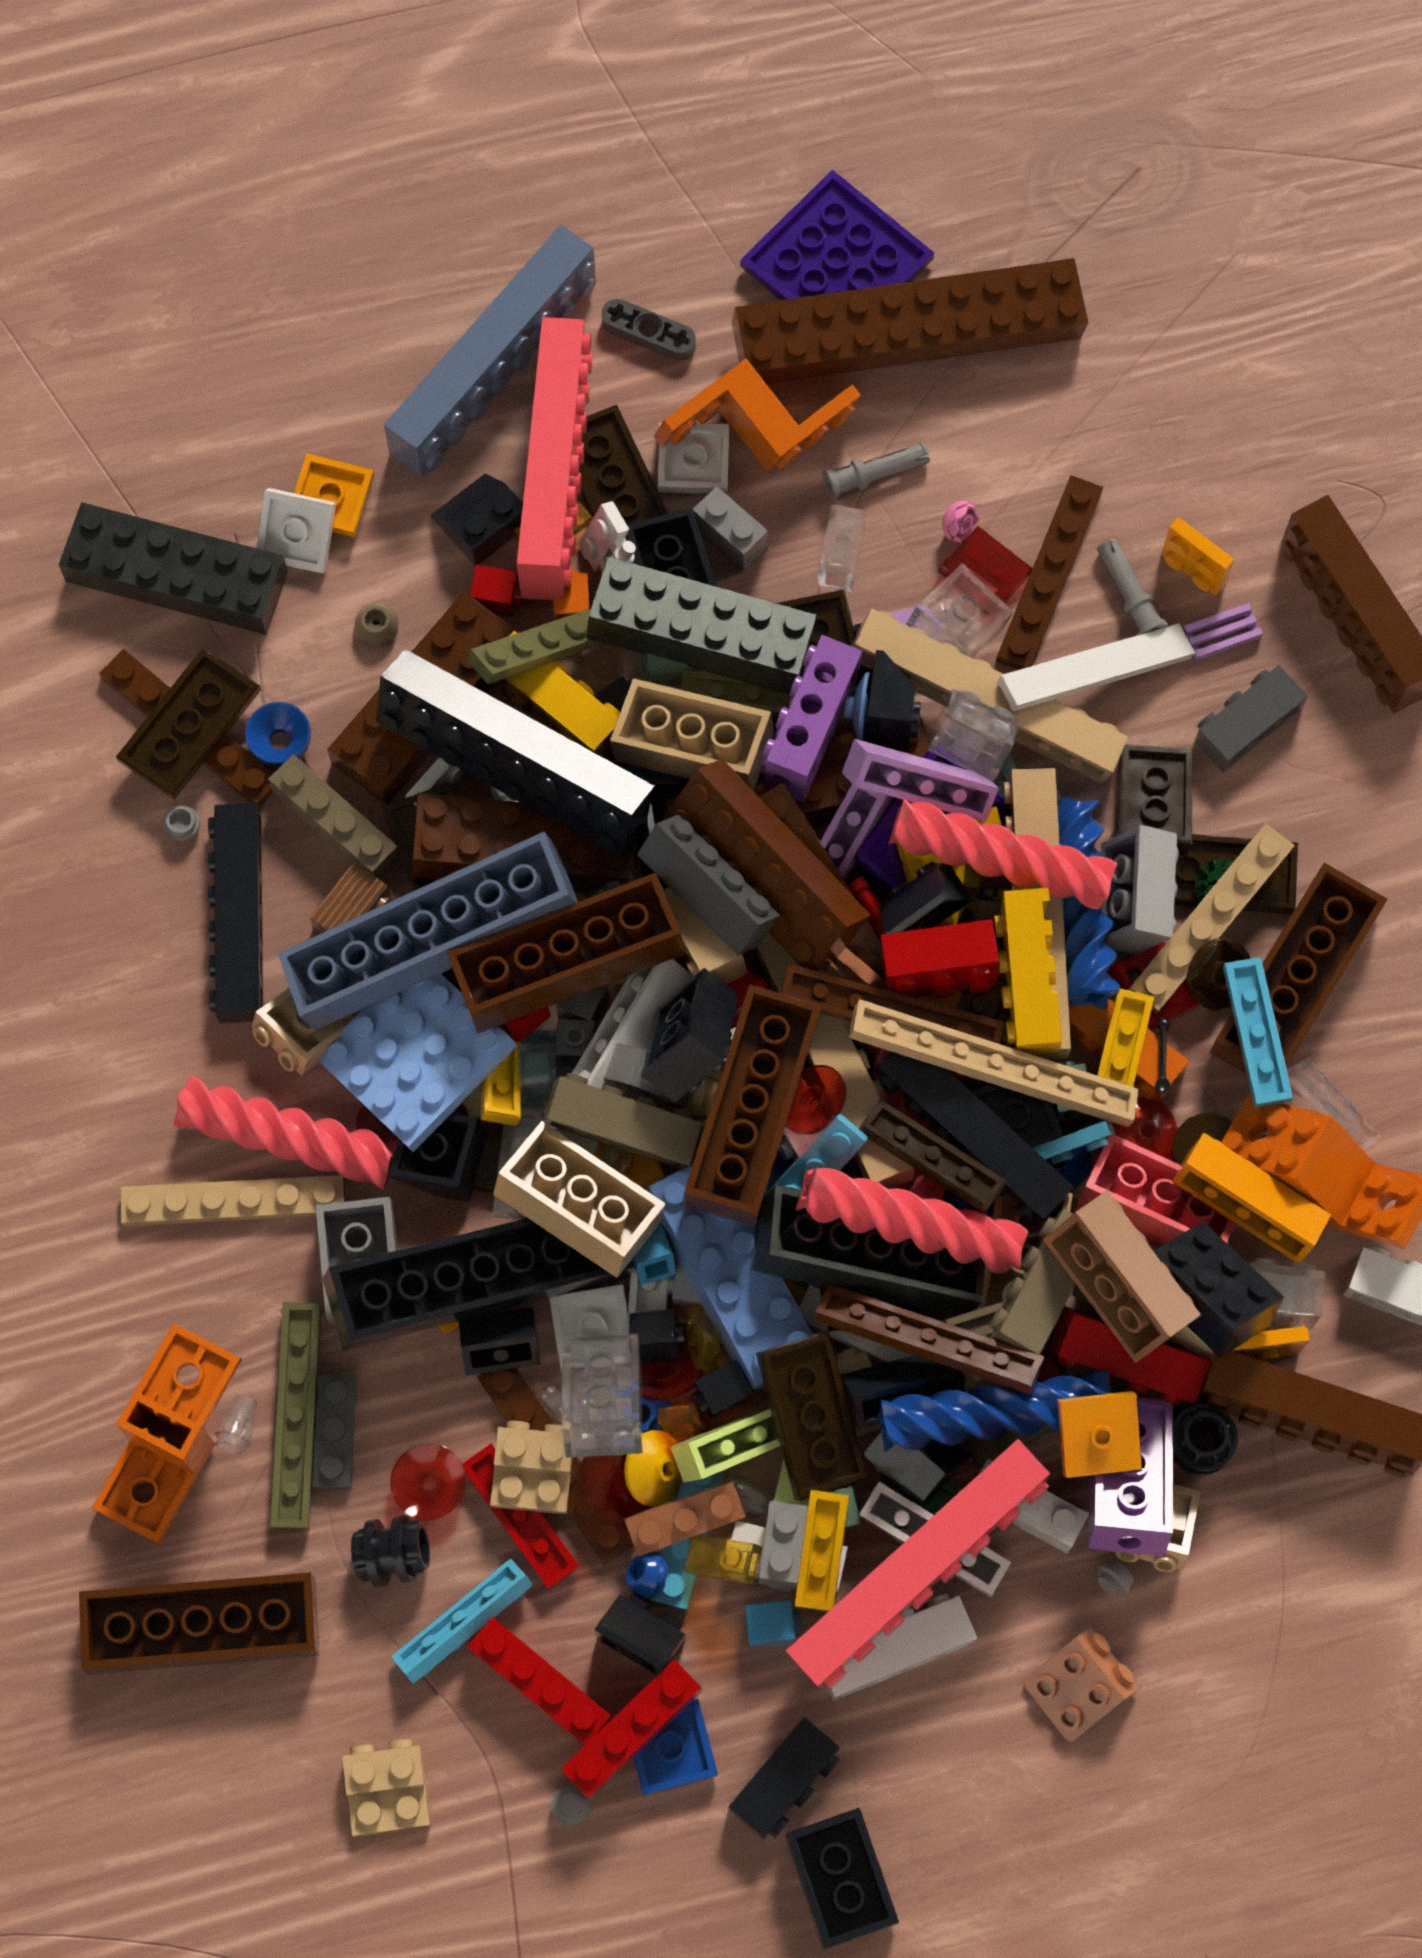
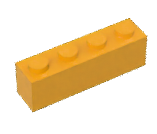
M1205 1133L1201 1135L1190 1149L1172 1180L1174 1184L1298 1264L1316 1245L1331 1214L1320 1208L1316 1203L1301 1196L1256 1167L1249 1160L1239 1156L1220 1141L1213 1139Z

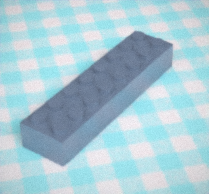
M560 225L385 422L384 428L389 455L421 478L428 470L433 471L439 466L444 456L443 453L451 444L455 446L461 441L466 432L465 428L473 419L477 421L483 416L488 406L487 403L495 394L497 396L502 394L509 384V378L515 371H521L526 367L531 359V353L540 343L542 317L569 318L574 310L575 303L580 297H586L591 293L596 284L594 247L563 225Z
M542 832L278 953L299 1017L316 1031L452 969L447 955L448 951L577 903L578 900L557 847L547 834Z

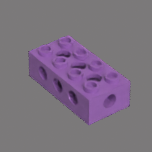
M821 635L817 647L810 645L803 662L805 668L802 676H797L792 685L788 708L783 707L775 726L778 729L774 740L769 738L762 754L764 761L760 772L765 774L763 787L772 789L784 781L794 799L804 803L845 709L846 696L851 695L858 679L862 650Z
M1137 1397L1142 1469L1089 1475L1088 1549L1165 1556L1173 1533V1403L1166 1400Z

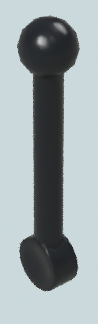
M1161 1018L1156 1022V1028L1159 1030V1079L1155 1083V1090L1161 1094L1166 1093L1170 1088V1082L1166 1079L1167 1031L1171 1025L1170 1021L1166 1018Z

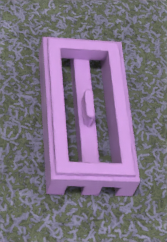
M1249 603L1183 627V631L1195 651L1193 655L1195 661L1261 639L1263 633L1261 628H1258L1256 625L1257 620L1255 615L1252 616V609ZM1244 617V619H1242V620H1240V621H1237V622H1234V623L1225 625V626H1223V627H1220V628L1211 630V631H1209V632H1206V633H1203V634H1200V635H1197V636H1193V634H1196V633L1205 631V630H1207V629H1210V628H1213V627L1222 625V624H1224V623H1227V622L1236 620V619H1238V618ZM1247 627L1249 628V632L1201 649L1198 647L1201 643L1226 636Z

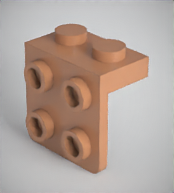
M1091 1627L1075 1637L1024 1680L1025 1688L1068 1741L1077 1739L1139 1689L1134 1683L1135 1678L1128 1667L1116 1660L1110 1652V1645L1101 1634L1095 1633Z

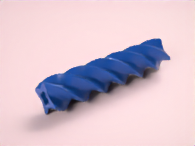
M1068 797L1062 798L1057 806L1060 845L1073 847L1082 852L1086 857H1105L1095 848V843L1103 834L1104 828L1091 816L1093 810L1100 803L1099 801L1080 802ZM1075 896L1063 899L1069 1005L1072 1007L1090 1005L1099 1009H1107L1108 999L1119 993L1120 990L1119 984L1107 973L1117 957L1116 952L1104 942L1106 935L1113 927V921L1102 912L1101 908H1087Z
M1095 1371L1080 1378L1072 1376L1052 1377L1042 1383L1036 1382L1030 1395L1006 1386L1003 1388L995 1385H982L967 1392L943 1390L929 1397L909 1394L900 1396L891 1402L880 1399L878 1421L882 1433L884 1452H887L895 1444L907 1450H918L925 1447L933 1439L945 1445H957L966 1440L971 1434L985 1441H993L1004 1435L1008 1429L1022 1436L1034 1435L1045 1425L1060 1431L1057 1399L1110 1394L1108 1372Z

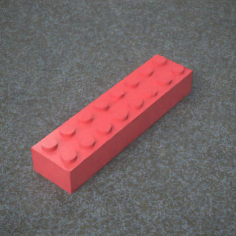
M542 317L517 557L521 598L564 599L565 587L572 586L573 568L570 566L571 556L575 555L576 537L573 535L574 525L578 524L579 507L576 504L577 494L581 493L582 477L581 473H579L580 464L584 462L582 436L587 431L585 405L590 401L588 373L592 374L593 370L591 334L585 333L584 319Z
M1017 1439L793 1643L786 1652L819 1689L825 1684L831 1689L847 1674L843 1668L853 1658L858 1663L861 1662L876 1648L872 1641L882 1631L887 1636L894 1632L905 1621V1618L901 1615L911 1605L916 1610L919 1609L933 1596L931 1587L939 1579L946 1584L962 1569L963 1565L959 1561L968 1553L973 1557L977 1556L990 1543L991 1538L988 1535L997 1526L1001 1531H1004L1019 1517L1020 1512L1017 1508L1022 1503L1027 1501L1032 1505L1048 1490L1049 1486L1046 1483L1050 1476L1048 1470Z

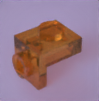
M694 1401L675 1402L672 1407L658 1408L659 1425L675 1440L690 1439L709 1431L710 1417L707 1412L701 1414Z

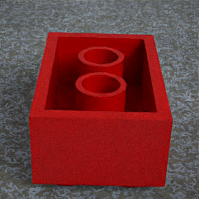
M992 919L881 934V960L885 987L888 991L914 998L926 995H933L935 998H945L954 995L955 991L967 990L969 988L972 993H982L989 991L992 988L991 986H997L999 957Z

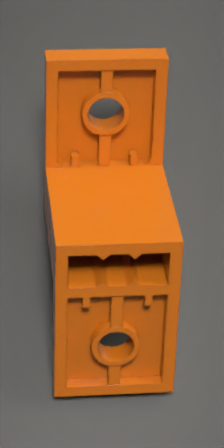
M745 358L664 419L654 438L662 448L670 441L675 446L691 433L690 430L696 425L697 421L703 425L718 413L717 410H719L767 473L775 467L781 471L796 459V456L803 451L801 447L804 446L808 451L823 439L822 436L830 430L829 426L835 430L850 418L849 416L857 409L854 404L861 394L852 384L798 425Z
M1248 1095L1221 1141L1224 1146L1239 1156L1249 1160L1256 1167L1331 1214L1325 1227L1405 1249L1422 1219V1175L1375 1163L1333 1116L1283 1103L1254 1108L1252 1096ZM1265 1131H1268L1267 1135L1264 1138L1257 1140L1260 1134H1262ZM1396 1200L1392 1208L1384 1210L1390 1201Z
M172 1324L116 1423V1426L127 1437L129 1442L91 1507L94 1511L160 1545L216 1445L204 1428L240 1366L242 1359L177 1324ZM186 1366H195L199 1369L198 1380L188 1386L181 1384L178 1380L181 1369ZM142 1483H150L155 1489L153 1498L146 1503L137 1502L134 1497L136 1487Z

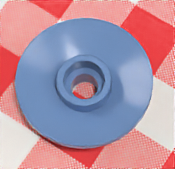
M871 672L864 674L854 697L846 696L845 718H852L856 738L866 742L867 715L872 685Z

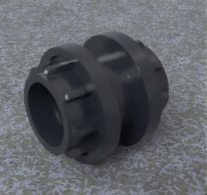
M1196 1404L1183 1410L1173 1422V1462L1182 1471L1195 1476H1208L1221 1470L1234 1455L1238 1444V1432L1233 1419L1223 1409L1211 1404ZM1201 1428L1208 1431L1215 1440L1216 1450L1203 1452L1196 1449L1190 1442L1189 1430Z
M407 1515L393 1517L391 1528L386 1529L379 1519L367 1520L364 1528L355 1532L351 1539V1556L355 1573L361 1581H371L374 1587L387 1586L391 1574L396 1573L402 1583L415 1582L418 1574L423 1573L430 1565V1545L424 1525L419 1520L410 1521Z

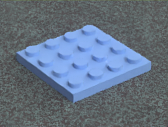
M439 974L362 1009L341 1031V1037L328 1048L318 1061L414 1152L517 1047V1044L498 1026L477 1033L463 994L442 974Z

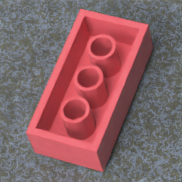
M1116 1135L1108 1137V1145L1104 1146L1075 1212L1108 1190L1111 1196L1121 1204L1124 1213L1135 1228L1145 1236L1148 1245L1160 1248L1202 1221L1227 1243L1235 1222L1172 1182L1181 1165Z

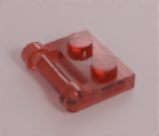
M979 526L974 529L951 556L944 560L938 569V573L944 578L950 577L985 604L984 609L992 615L1003 606L1029 577L1032 571L1031 566ZM965 563L997 588L998 591L992 593L959 566Z

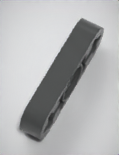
M622 299L610 300L602 308L603 327L613 335L674 360H686L695 352V333L686 325ZM618 312H622L623 319L619 318L617 322H613L611 315L616 316ZM629 322L633 323L632 330L629 328ZM645 323H653L659 330L654 336L646 337L639 332V328ZM668 330V337L665 336L664 338V331ZM681 337L685 338L686 344H682L679 348L674 346V341H679Z

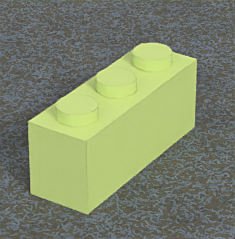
M766 1406L673 1445L671 1450L685 1483L709 1477L780 1446L770 1406Z

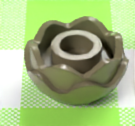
M372 603L366 605L358 612L355 618V632L358 638L372 646L384 645L396 637L399 620L395 611L389 606L381 603ZM375 621L380 622L377 626H375L373 623Z

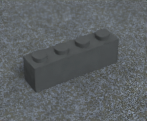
M679 815L657 823L637 854L738 956L759 946L780 916L770 906L769 902L759 895L744 880L743 876L734 870L718 854L717 850L709 845L693 829L692 825Z

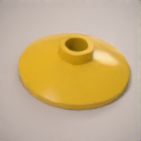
M650 1430L642 1433L631 1444L626 1455L624 1466L626 1485L633 1498L645 1506L658 1507L668 1503L674 1498L680 1488L682 1477L671 1450V1446L678 1444V1442L667 1432Z

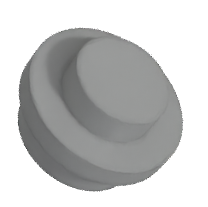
M184 805L176 806L165 815L164 829L172 839L186 841L193 838L199 831L200 819L197 812L191 807Z
M1112 1560L1110 1563H1103L1098 1567V1582L1106 1593L1119 1597H1124L1129 1593V1586L1133 1584V1577L1122 1563Z
M565 1786L559 1789L553 1796L551 1809L554 1817L560 1823L573 1826L586 1819L590 1811V1801L576 1786Z

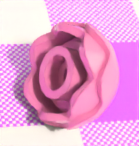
M959 501L951 504L945 511L942 519V528L950 541L962 543V540L972 537L974 532L973 526L980 520V515L976 510L977 506L974 503Z

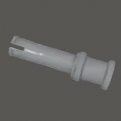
M919 442L916 445L865 462L854 459L851 460L850 465L835 470L824 469L823 479L825 487L832 500L838 499L839 494L856 488L861 491L865 490L869 486V482L930 463V457H925L929 452L925 443Z
M1116 538L1109 539L1111 546L1108 545L1107 541L1100 544L1097 551L1125 600L1124 611L1135 622L1139 630L1137 635L1168 627L1166 620L1160 618L1153 605L1155 602L1153 596L1142 589L1119 546L1118 540Z

